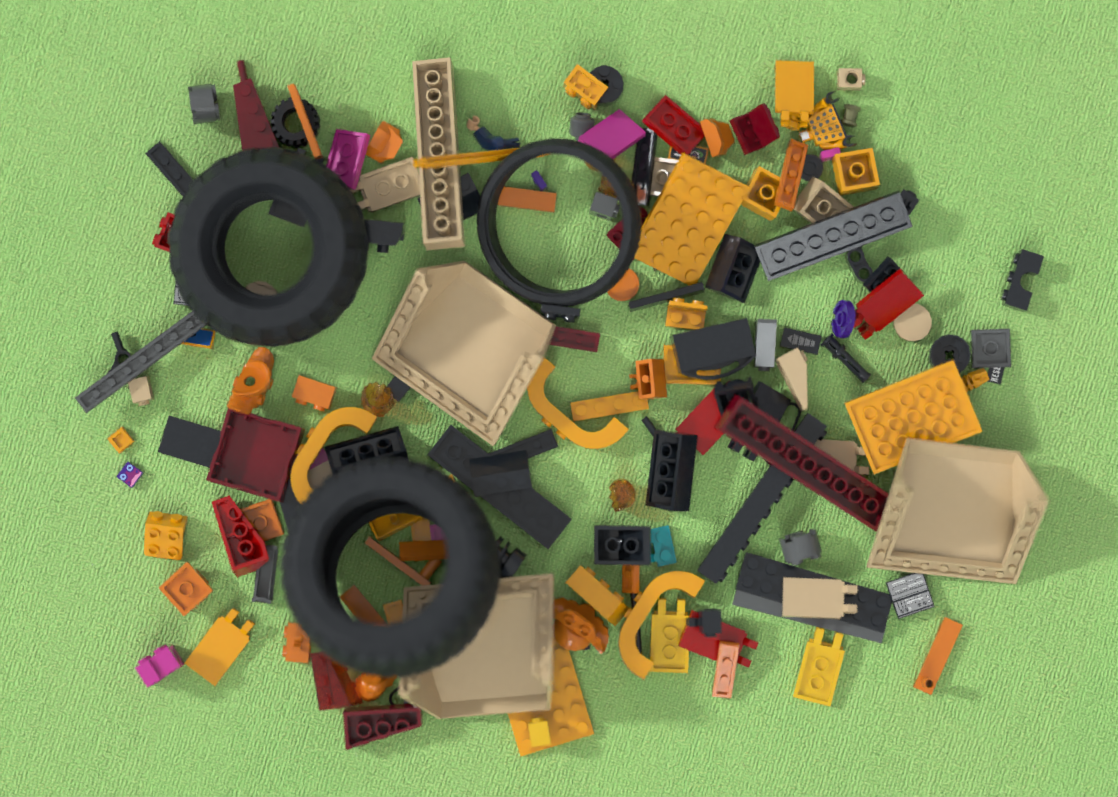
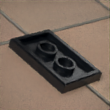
M169 416L158 452L210 468L213 455L219 445L221 431Z

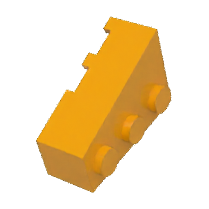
M580 565L565 583L605 619L616 626L629 608L622 602L624 598L616 591L614 593L609 591L608 588L610 586L603 579L598 581L594 577L596 573L589 567L585 569Z

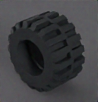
M292 97L286 101H280L281 104L275 106V111H272L271 114L272 119H270L275 136L280 142L289 147L299 148L302 145L303 147L307 146L308 140L304 129L297 133H291L285 128L287 116L297 112ZM304 99L302 103L314 135L317 137L318 129H320V117L314 106Z

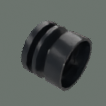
M957 335L941 336L929 349L928 357L932 367L951 360L945 359V351L948 353L950 351L953 352L952 357L959 373L970 362L971 352L969 345Z
M500 536L496 540L500 559V578H509L514 575L527 554L519 548L509 553L508 549L511 543L508 541L505 547L502 548L500 545L504 538Z

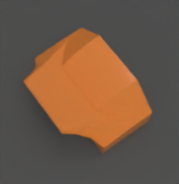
M714 118L700 121L711 156L720 157L726 155L727 150L735 143L729 123L720 122Z
M382 121L371 139L365 155L381 164L385 160L394 159L403 143L399 134L400 130Z

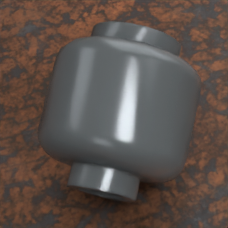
M575 113V116H572L570 119V135L578 141L581 135L595 126V120L589 113Z

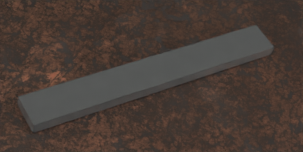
M193 311L76 396L75 399L86 413L90 412L206 325L195 316Z
M735 591L732 605L782 617V603L742 591ZM782 617L882 643L884 633L836 619Z

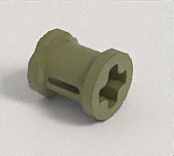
M844 104L845 112L841 120L842 125L857 127L856 119L861 108L851 104Z

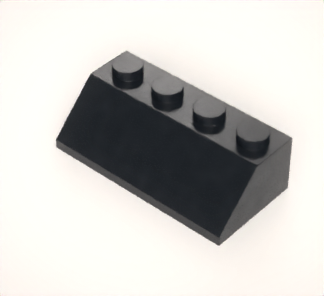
M399 426L325 446L332 474H337L340 469L348 465H356L358 462L368 459L377 460L378 458L386 457L408 459Z
M654 429L646 506L670 511H689L698 435Z

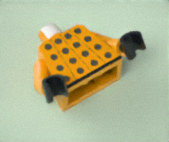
M836 91L829 92L825 98L814 105V113L809 114L808 129L799 132L802 143L813 139L815 146H820L824 150L837 147L841 150L847 148V146L855 147L857 143H850V139L856 136L846 135L834 104L831 105V103H835L840 99H832L831 95Z

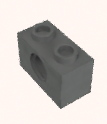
M596 192L589 214L611 221L612 217L616 218L620 205L617 204L618 199Z

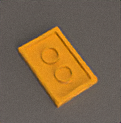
M664 345L663 359L666 384L715 385L717 381L721 382V378L700 380L678 373L672 345ZM721 368L716 370H697V375L699 376L721 374Z

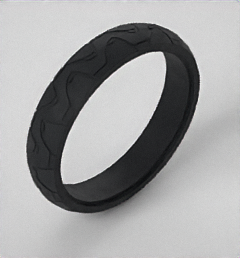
M543 139L531 142L512 152L502 160L489 176L478 204L477 232L487 263L495 275L509 289L525 299L540 304L574 306L589 302L605 294L622 279L635 258L641 238L640 205L628 176L612 158L601 150L572 139ZM540 155H568L590 164L607 179L619 200L623 216V235L619 251L609 269L598 280L586 287L574 290H555L535 284L513 267L500 245L496 229V210L500 194L508 179L519 167Z

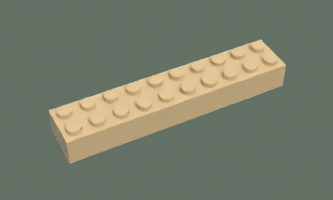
M451 58L412 61L418 159L421 157L459 154L454 67ZM460 165L426 169L419 168L423 244L426 250L465 247Z

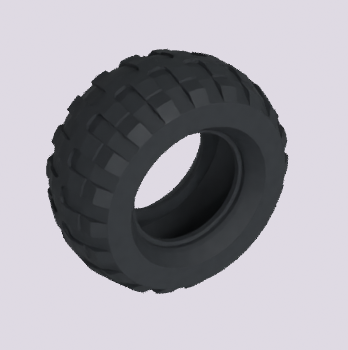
M278 147L250 148L228 157H223L211 164V167L191 182L189 189L183 198L179 200L174 211L175 216L168 235V244L170 246L169 264L180 296L201 322L220 335L240 343L253 346L276 347L290 345L311 338L333 325L344 311L349 308L366 274L369 240L363 212L348 186L327 166L296 151ZM268 200L287 202L303 215L310 227L313 238L312 259L306 273L294 286L277 294L259 295L242 286L231 273L225 255L226 236L235 218L249 206Z

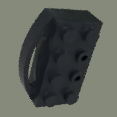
M747 318L670 336L678 373L694 379L714 380L730 376L743 369L756 356ZM735 361L739 363L738 367L720 375H697V370H716L726 367Z

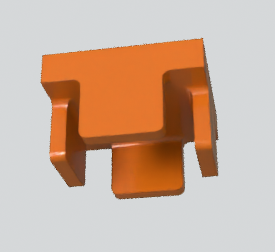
M186 562L158 587L183 616H186L191 610L200 605L214 591L209 586V582L197 569H194L189 562Z

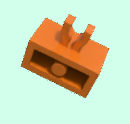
M664 359L635 361L636 374H630L629 378H635L637 382L635 385H630V389H638L639 399L666 398Z
M289 622L288 626L284 627V637L287 638V644L283 645L282 657H285L287 662L309 663L312 642L303 633L297 622Z

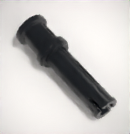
M833 333L829 334L820 345L824 346L832 354L833 358H838L864 383L871 374L845 350V345H841L833 337Z

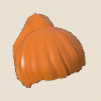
M362 673L355 679L353 688L359 699L367 702L374 701L388 687L393 685L397 676L380 677Z

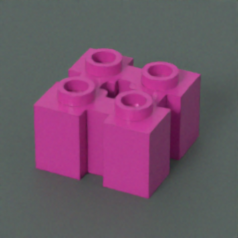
M162 645L154 651V656L148 655L138 661L139 665L135 669L147 687L156 684L185 665L173 645Z

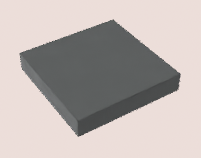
M1010 329L971 330L972 368L1011 367Z

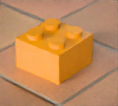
M873 148L838 153L833 156L832 164L840 196L876 190L879 187L880 182Z
M760 166L757 167L747 183L750 188L746 196L742 198L741 205L769 221L776 218L781 208L774 205L780 177Z

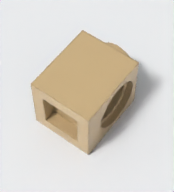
M838 69L837 90L860 91L862 85H865V74H862V69ZM853 75L856 78V83H848L847 76Z
M149 377L136 378L128 383L134 404L138 403L139 406L150 404V400H154Z

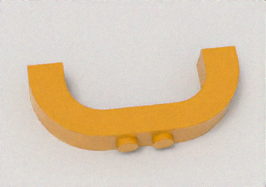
M544 357L527 387L531 404L543 417L541 421L549 428L553 425L557 429L555 433L563 440L567 437L576 445L588 449L605 448L620 440L629 429L615 417L602 430L587 432L579 428L547 400L544 394V384L556 367Z
M344 407L330 412L318 423L316 428L312 427L306 436L309 438L305 445L301 444L296 451L298 456L291 471L292 489L300 504L303 500L306 501L308 499L307 495L313 490L307 480L308 471L330 435L336 429L343 426L354 427L367 435L376 422L377 416L361 408Z
M672 571L658 576L643 592L639 591L634 599L637 602L634 608L629 607L624 615L626 620L620 630L618 639L619 653L622 661L634 675L644 680L654 664L640 654L636 647L635 638L637 631L658 597L667 590L676 589L695 598L705 582L703 579L689 572Z

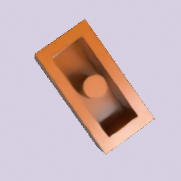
M299 375L292 397L296 398V403L306 406L308 402L314 404V409L324 412L325 408L330 410L337 388Z

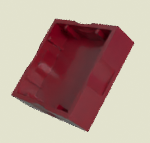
M228 408L220 432L219 445L213 455L206 481L283 503L291 478L292 467L298 455L296 451L301 445L305 429L281 421L260 417L253 413L244 414Z

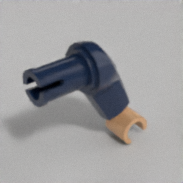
M474 115L472 121L470 118L468 119L467 128L475 131L473 135L483 149L491 151L520 148V143H516L519 142L518 138L503 139L501 136H494L485 127H478L480 119Z

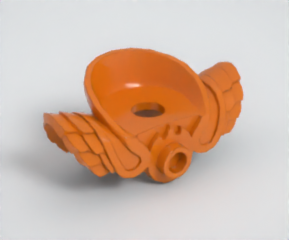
M258 347V349L254 350L248 362L244 365L240 376H236L233 382L232 396H230L227 404L229 409L250 414L253 408L263 405L266 397L265 394L273 385L272 369L274 357L269 349ZM249 377L255 379V384L252 386L245 385L246 379Z
M564 597L553 601V618L555 619L553 635L555 640L563 648L571 651L583 650L591 643L602 654L608 644L609 630L603 624L602 619L595 616L594 608L590 604L584 603L579 605L576 601L567 600Z

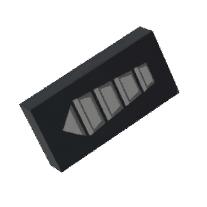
M784 327L780 347L793 350L798 348L799 351L803 350L806 353L818 355L822 336Z

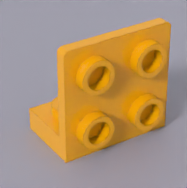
M578 64L564 81L565 92L572 98L578 97L581 101L580 104L588 110L590 108L594 110L597 108V102L608 89L605 84Z
M673 298V301H669L666 327L690 330L704 328L705 314L708 306L704 305L703 301L692 300V303H684L685 299Z

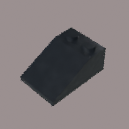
M595 525L594 564L651 565V526Z

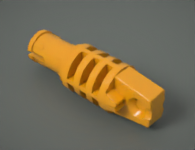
M982 368L963 375L961 380L966 392L987 382L989 376L987 371Z

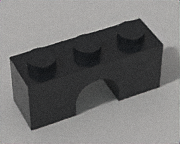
M1024 249L1014 254L1012 263L1015 265L1013 271H1009L1006 280L1009 284L1001 295L1003 306L1021 312L1027 311L1033 292L1023 289L1020 280L1024 274L1038 275L1044 256Z

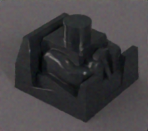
M365 219L369 243L377 245V252L388 253L389 246H396L399 241H403L406 227L404 223Z
M748 377L747 381L735 379L725 383L724 386L722 382H716L714 396L721 416L735 395L743 398L760 410V403L758 397H755L751 377Z

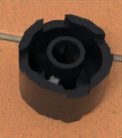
M601 65L593 69L590 74L602 83H608L609 88L597 102V106H611L618 102L622 96L624 86L622 76L618 70L607 65Z

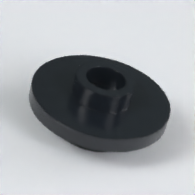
M808 154L805 158L801 178L805 181H810L812 177L818 179L823 172V163L819 157Z

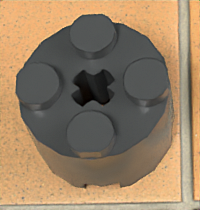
M215 84L189 86L188 91L194 125L220 120L218 103H214L217 101Z
M809 529L810 533L806 534L802 530L785 535V539L779 538L785 562L797 565L803 563L805 558L813 560L821 557L822 550L816 529Z

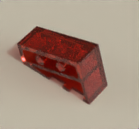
M322 651L310 653L319 711L351 707L364 703L362 698L358 697L355 690L356 685L354 681L351 682L347 673V667L334 661Z

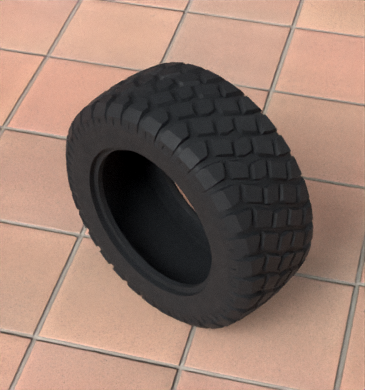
M393 457L378 458L377 460L368 459L360 461L356 465H348L340 469L337 474H331L322 480L320 486L317 485L307 495L308 499L306 501L303 500L295 511L297 515L291 518L287 528L289 533L284 537L282 551H284L280 561V570L283 571L281 577L283 591H286L285 599L298 626L307 638L328 657L345 667L369 675L380 677L411 676L415 673L421 674L430 671L434 667L438 668L449 662L448 660L452 657L455 658L464 651L465 647L471 644L479 635V631L490 617L489 614L493 610L497 598L500 580L499 552L493 530L484 511L472 495L453 478L430 465L410 459H395ZM390 514H412L435 523L440 527L445 539L447 566L442 584L432 600L416 614L393 623H369L350 616L341 603L336 581L338 562L350 538L365 524Z

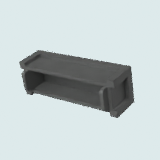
M265 545L270 560L256 570L252 602L272 604L279 546Z

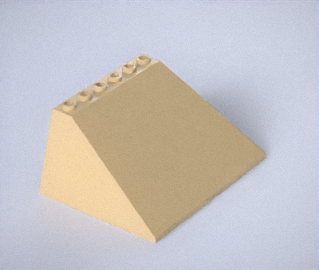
M466 261L419 268L415 272L372 360L486 442L495 446L544 358L556 325Z
M907 438L869 555L867 568L1016 584L1049 499L1020 451Z
M554 574L500 578L493 610H491L486 624L479 631V635L471 644L465 647L464 651L455 658L452 657L448 660L449 662L438 668L434 667L430 671L421 674L415 673L411 676L400 677L399 696L437 719L550 710L553 667ZM441 584L404 587L402 620L423 609L435 596Z

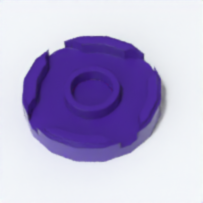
M840 300L833 310L835 319H832V331L836 337L848 338L854 328L855 308L851 301Z

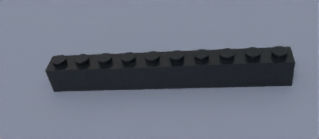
M807 413L794 432L814 445L817 440L821 441L827 433L825 430L827 426ZM771 464L697 571L716 584L718 581L722 583L728 574L725 571L729 565L734 566L739 559L736 556L738 552L746 549L750 543L748 541L750 535L753 534L755 536L761 527L759 523L762 518L767 519L772 512L769 508L773 503L777 504L783 496L781 491L784 487L788 488L794 479Z

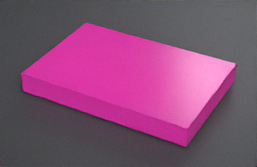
M618 109L581 135L578 141L591 145L614 159L644 138L646 132L623 111Z
M336 129L326 166L350 190H356L371 135Z

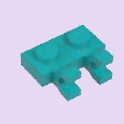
M669 525L651 529V543L655 553L651 554V563L657 562V567L677 563Z

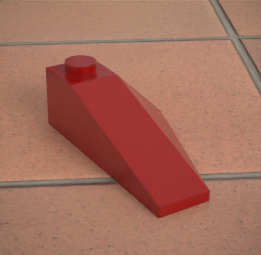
M230 495L212 501L232 572L236 577L255 572L270 560L263 539Z

